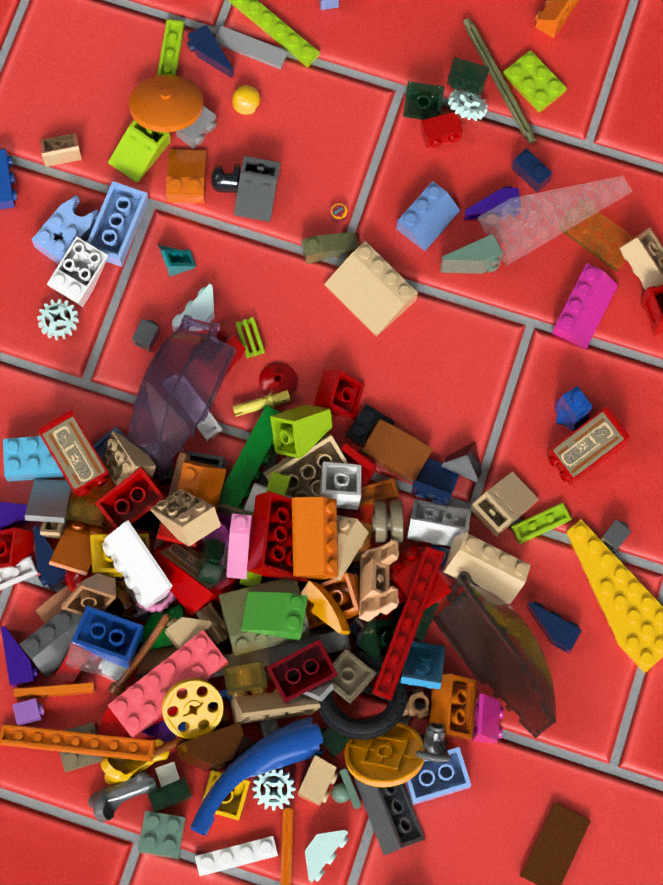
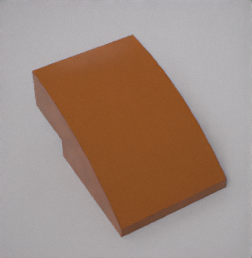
M378 420L361 449V453L369 456L377 464L389 472H394L407 482H415L433 449L385 421Z

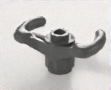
M430 723L426 728V733L419 734L424 741L423 746L427 752L418 750L416 752L417 757L433 762H448L450 760V755L445 747L448 742L445 739L444 725Z

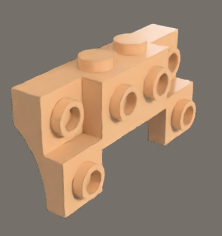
M393 539L383 546L366 549L360 555L359 618L368 622L379 615L380 612L387 615L399 603L398 589L392 586L389 588V565L399 557L398 542Z

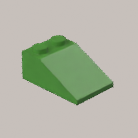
M248 592L241 631L300 641L308 596L282 592Z

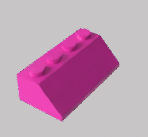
M586 263L552 334L586 350L618 285L603 270Z

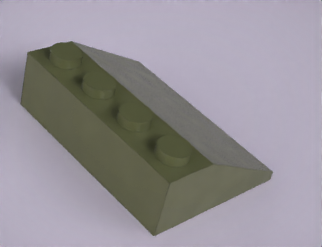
M277 579L218 594L230 650L234 656L296 641L241 631L248 592H282L301 595L297 581ZM306 612L301 639L311 637Z

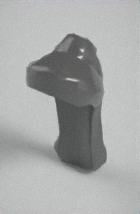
M140 772L127 781L102 788L89 797L88 805L93 809L94 816L98 821H109L114 817L115 811L122 802L140 794L152 793L158 786L150 774Z

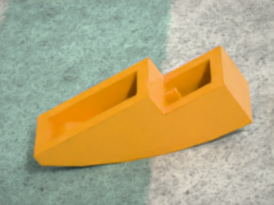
M308 581L300 594L308 596L307 599L315 604L311 612L339 634L349 635L348 623L335 599L318 582Z

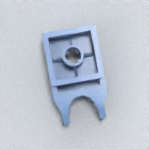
M77 195L61 204L32 238L34 247L58 265L76 236L85 242L87 241L99 214V211L94 210L83 217L75 215L80 202Z

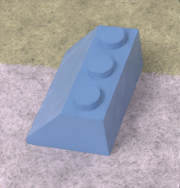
M432 181L399 218L396 229L422 250L426 251L457 216L460 209L450 195Z

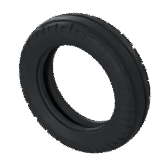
M369 651L351 652L375 671L377 676L379 675L385 659L384 656ZM400 676L392 701L389 700L386 708L379 715L370 719H354L341 712L334 701V690L322 702L319 701L321 707L318 711L325 723L338 734L357 740L373 739L387 733L400 721L407 705L406 684L401 683Z

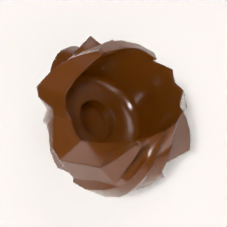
M125 581L115 582L116 598L104 612L132 621V613H138L135 608L136 603L130 597V594L126 592Z

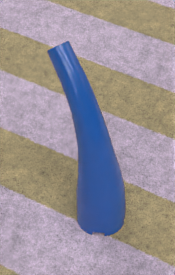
M307 717L281 727L242 753L214 783L199 807L190 828L206 836L215 820L214 814L226 796L244 779L314 758V756H321L323 750H320L319 744L323 743V738L318 724L313 725L311 723L313 718Z

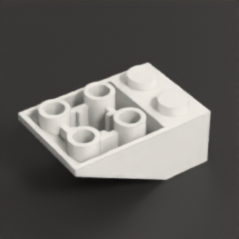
M76 236L47 285L83 307L94 290L108 255Z

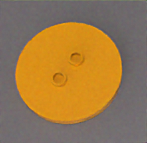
M398 722L390 731L373 739L357 740L349 738L345 747V762L349 772L362 783L375 787H391L409 781L420 771L425 760L417 757L416 752L418 750L425 752L421 736L413 728Z

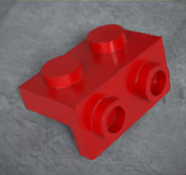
M345 443L341 448V452L349 464L361 465V483L366 485L377 472L376 462L369 456L363 457L359 454L361 451L352 444L349 446Z

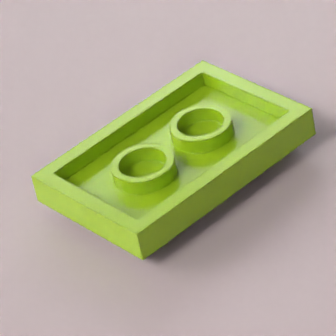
M531 50L503 72V76L539 113L567 90L561 81Z

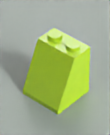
M307 404L270 416L275 453L294 458H302L333 428L330 409Z

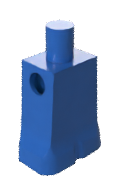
M578 386L562 395L561 398L555 401L554 405L557 415L556 424L563 425L573 432L589 420L592 408L591 403Z

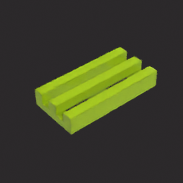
M254 317L249 320L245 319L242 322H235L241 343L247 349L245 351L246 358L264 354L265 351ZM249 324L252 325V328H253V331H254V334H255V337H256V340H257V343H258V346H259V349H260V350H258V351L256 350V347H255V344H254V341H253V338H252V335H251V332H250V329H249V326H248ZM242 326L245 327V330H246V333H247V336H248V339H249V342H250V345H251V348H252V351H253L252 353H249V350H248V347H247V344H246V341H245V338H244V335H243V332H242V329H241Z

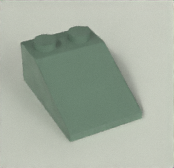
M491 234L442 256L440 271L441 273H491L499 268L503 252L494 235Z

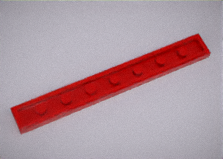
M426 546L372 694L392 701L445 552Z

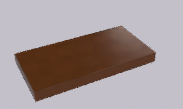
M554 803L520 877L536 885H562L591 821Z

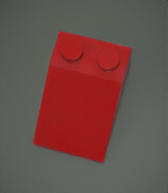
M416 545L400 554L398 559L389 565V579L406 599L423 556V552ZM439 573L425 609L452 592Z

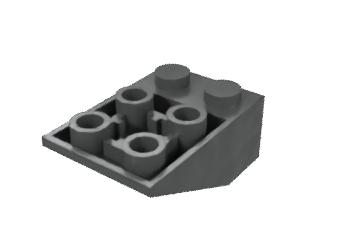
M244 156L234 216L266 222L271 221L281 174L280 162Z

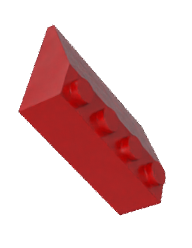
M271 491L256 495L247 571L261 576L306 583L309 581V578L293 576L292 499Z

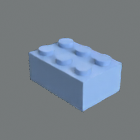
M460 747L447 750L450 755L448 762L425 760L420 771L406 782L412 805L471 787Z

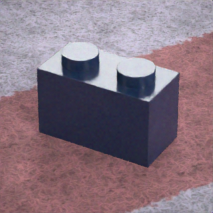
M527 148L513 159L511 169L536 193L550 182L553 173Z

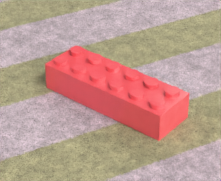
M202 630L108 704V707L130 736L137 737L163 716V699L173 685L189 678H199L208 681L230 662L207 632ZM185 688L179 689L176 696L179 698L185 697L187 690ZM175 706L169 707L168 710H167V712L170 711V710H171L173 707H175Z

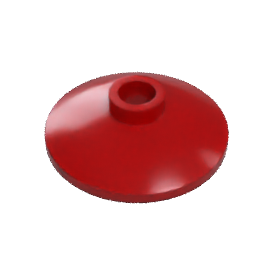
M273 363L265 367L261 372L259 385L266 396L269 393L272 395L288 390L290 396L296 389L297 377L290 366L284 363ZM277 376L281 377V381H280V382H276V381L274 380L275 377H277Z

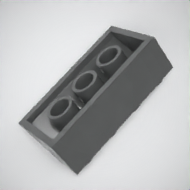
M63 609L20 643V646L46 678L60 668L73 645L71 641L82 615Z
M357 779L354 780L384 856L426 840L403 783L391 787H375L362 783Z

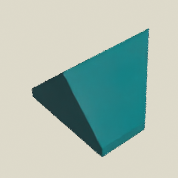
M157 244L169 277L197 267L191 250H179Z

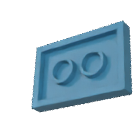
M413 641L402 670L401 683L440 689L446 647Z

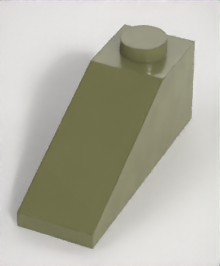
M355 232L317 235L301 240V249L306 264L352 253L359 247Z

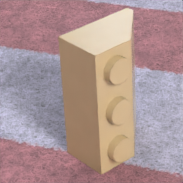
M649 227L620 248L623 258L628 260L633 273L639 277L645 290L654 285L655 287L663 285V246Z

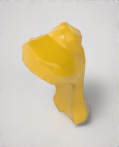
M160 739L155 740L156 747L165 743ZM170 750L154 757L153 762L104 757L101 761V768L105 773V782L113 786L127 781L146 770L154 762L167 759Z

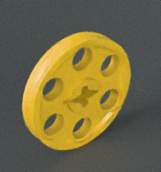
M189 678L179 681L168 690L162 703V715L166 725L174 734L182 738L194 739L212 732L217 727L223 715V701L219 692L211 683L199 678ZM200 686L207 687L206 694L198 695L197 689ZM181 688L187 690V694L183 698L176 696L177 691ZM210 702H217L218 707L214 711H209L207 709ZM190 705H193L196 708L195 712H192L190 710ZM176 706L178 712L175 715L167 714L169 707ZM201 720H208L209 724L206 728L201 729L198 727V723ZM181 722L189 723L187 730L180 731L178 729V725Z

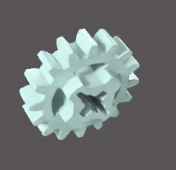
M459 88V90L454 89L448 99V104L451 105L450 109L455 110V114H460L461 118L467 117L468 120L473 118L475 121L485 116L488 104L485 103V99H481V95H476L475 91L469 92L467 88L465 91L462 88Z
M58 299L57 303L51 300V305L45 303V310L40 309L41 315L37 316L38 321H40L38 326L42 328V333L46 334L48 332V338L50 339L52 336H55L56 340L59 339V336L66 339V334L72 336L71 330H77L75 324L79 323V319L76 318L78 313L74 311V305L69 306L67 300L63 304L61 299ZM67 312L70 314V320L66 317ZM46 319L50 321L49 327L46 325Z
M282 767L279 771L272 770L258 775L259 778H254L253 782L257 785H253L252 790L257 792L253 794V797L259 798V805L265 803L264 809H267L268 806H272L273 811H275L276 806L283 809V803L289 805V798H294V793L291 791H295L296 786L291 785L294 783V778H289V771L284 774ZM261 783H263V786L266 788L263 791V793L260 789ZM285 783L287 784V792H286V793H285L284 790L282 789V787L284 786ZM270 786H272V787L277 786V790H276V789L270 790Z

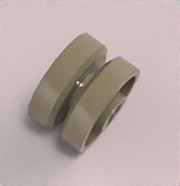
M384 500L374 501L372 525L375 544L386 543L387 531H390L391 540L403 543V510L401 500H391L388 513Z

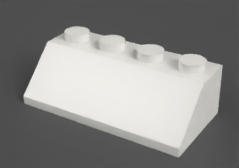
M127 520L105 538L102 544L103 550L107 556H111L115 569L125 577L124 580L128 588L133 589L138 603L147 609L164 599L172 588V584L131 523Z

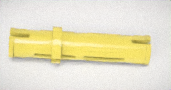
M288 390L272 395L269 393L265 397L232 406L237 417L264 409L266 405L275 408L274 406L291 402Z

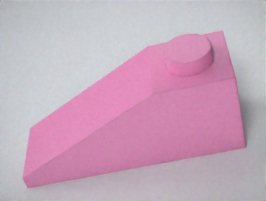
M232 514L227 578L247 579L252 515Z

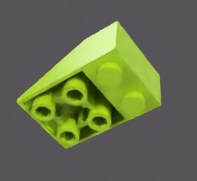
M134 120L126 130L108 164L138 184L171 143L170 133L146 129Z

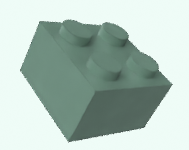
M145 811L138 852L180 859L186 818Z

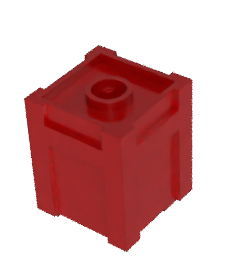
M654 285L647 288L640 303L642 308L646 310L652 325V333L656 336L663 332V285L657 287Z

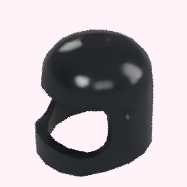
M234 164L233 174H224L222 166L214 168L211 175L213 189L219 193H237L240 164Z

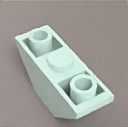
M210 283L207 287H202L199 290L198 296L194 301L191 300L187 303L181 315L177 314L172 320L173 331H202L214 319L213 286Z
M346 830L317 834L306 848L305 857L308 878L311 883L314 880L317 882L325 873L322 869L326 863L331 865L337 856L334 852L338 847L343 848L349 840L346 837L348 835Z

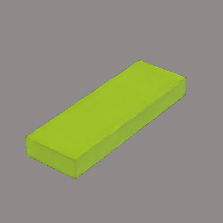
M561 503L511 526V529L520 545L570 522L572 519L564 503Z

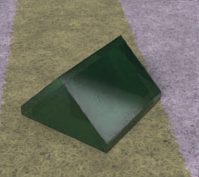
M408 81L403 117L426 120L440 116L444 86Z
M397 620L368 621L358 646L375 660H384L397 626Z

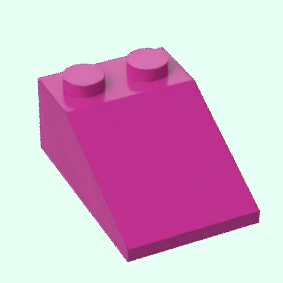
M479 694L475 701L473 742L497 743L498 738H502V727L499 726V719H503L504 707H500L499 700L485 694Z

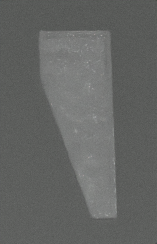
M624 176L510 198L477 219L488 236L494 235L503 252L502 260L508 266L633 191Z

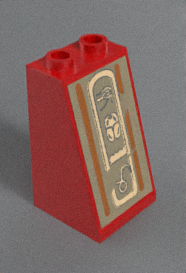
M606 407L550 449L547 459L553 467L556 466L560 471L561 479L572 485L623 449L630 436L609 408Z
M72 410L37 429L41 440L76 498L78 496H86L91 492L90 489L95 486H103L108 482L107 479L110 478L109 473Z
M166 541L161 545L162 548L157 546L150 552L172 584L170 591L191 616L213 602L218 597V594H221L235 580L234 578H227V572L191 546Z

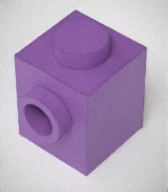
M36 698L12 704L16 723L19 726L43 720L42 715L45 714L42 702L39 703Z

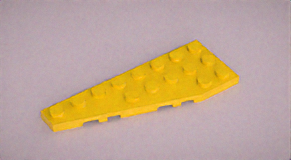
M580 519L566 532L567 537L579 558L581 567L586 573L589 584L601 610L605 614L617 644L645 674L663 657V606Z

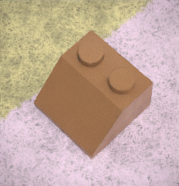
M97 573L82 581L61 605V609L83 615L86 606L104 611L116 598L115 578Z

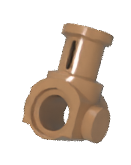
M422 689L411 691V696L407 697V705L403 716H418L419 719L429 716V700L423 694ZM421 698L426 702L424 708L418 709L415 707L414 702L417 699Z

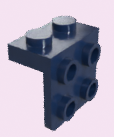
M428 458L414 482L412 493L421 499L427 498L432 500L437 505L448 506L459 474L441 467L442 463Z

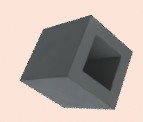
M142 319L132 337L133 345L151 352L160 334L158 324L152 320L145 321Z
M615 520L603 535L601 541L611 551L616 553L631 533V530L623 521Z

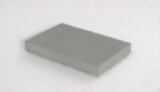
M35 478L25 513V520L65 523L72 489L67 481Z

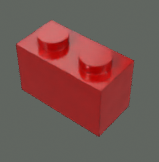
M455 112L422 120L420 125L426 148H436L443 143H454L462 138L463 130L458 115Z

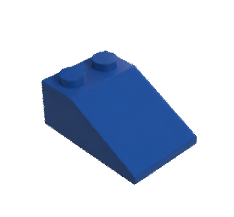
M86 606L71 642L111 663L129 669L143 636V625Z

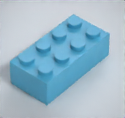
M40 436L3 439L4 476L7 482L34 480L35 478H64Z

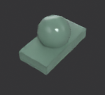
M343 769L339 771L343 783L336 784L332 788V798L338 803H345L350 799L354 810L361 808V802L348 770Z

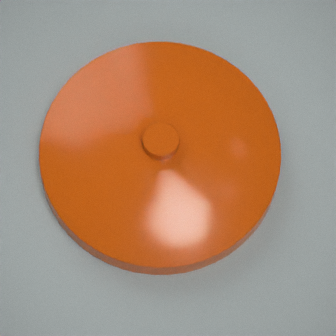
M174 75L155 76L142 81L133 89L129 98L130 113L133 119L146 129L157 132L179 131L191 126L199 119L203 112V95L198 86L186 78Z

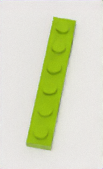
M228 0V2L307 68L320 56L318 50L258 0Z

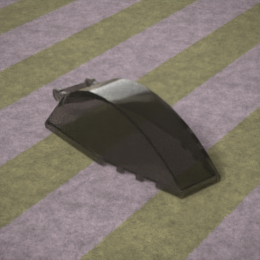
M461 571L457 576V580L451 586L449 585L452 592L445 596L451 604L438 613L433 620L482 685L487 683L494 690L492 695L495 698L500 696L507 704L505 708L509 712L513 710L520 717L518 721L534 738H537L556 722L554 686L545 656L535 636L522 617L500 597L474 583L468 572ZM463 586L464 590L458 594L457 590Z

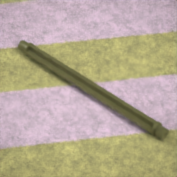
M470 18L463 21L466 27L465 30L475 45L523 137L527 139L529 144L536 141L533 135L534 132L524 117L521 108L504 80L476 25Z

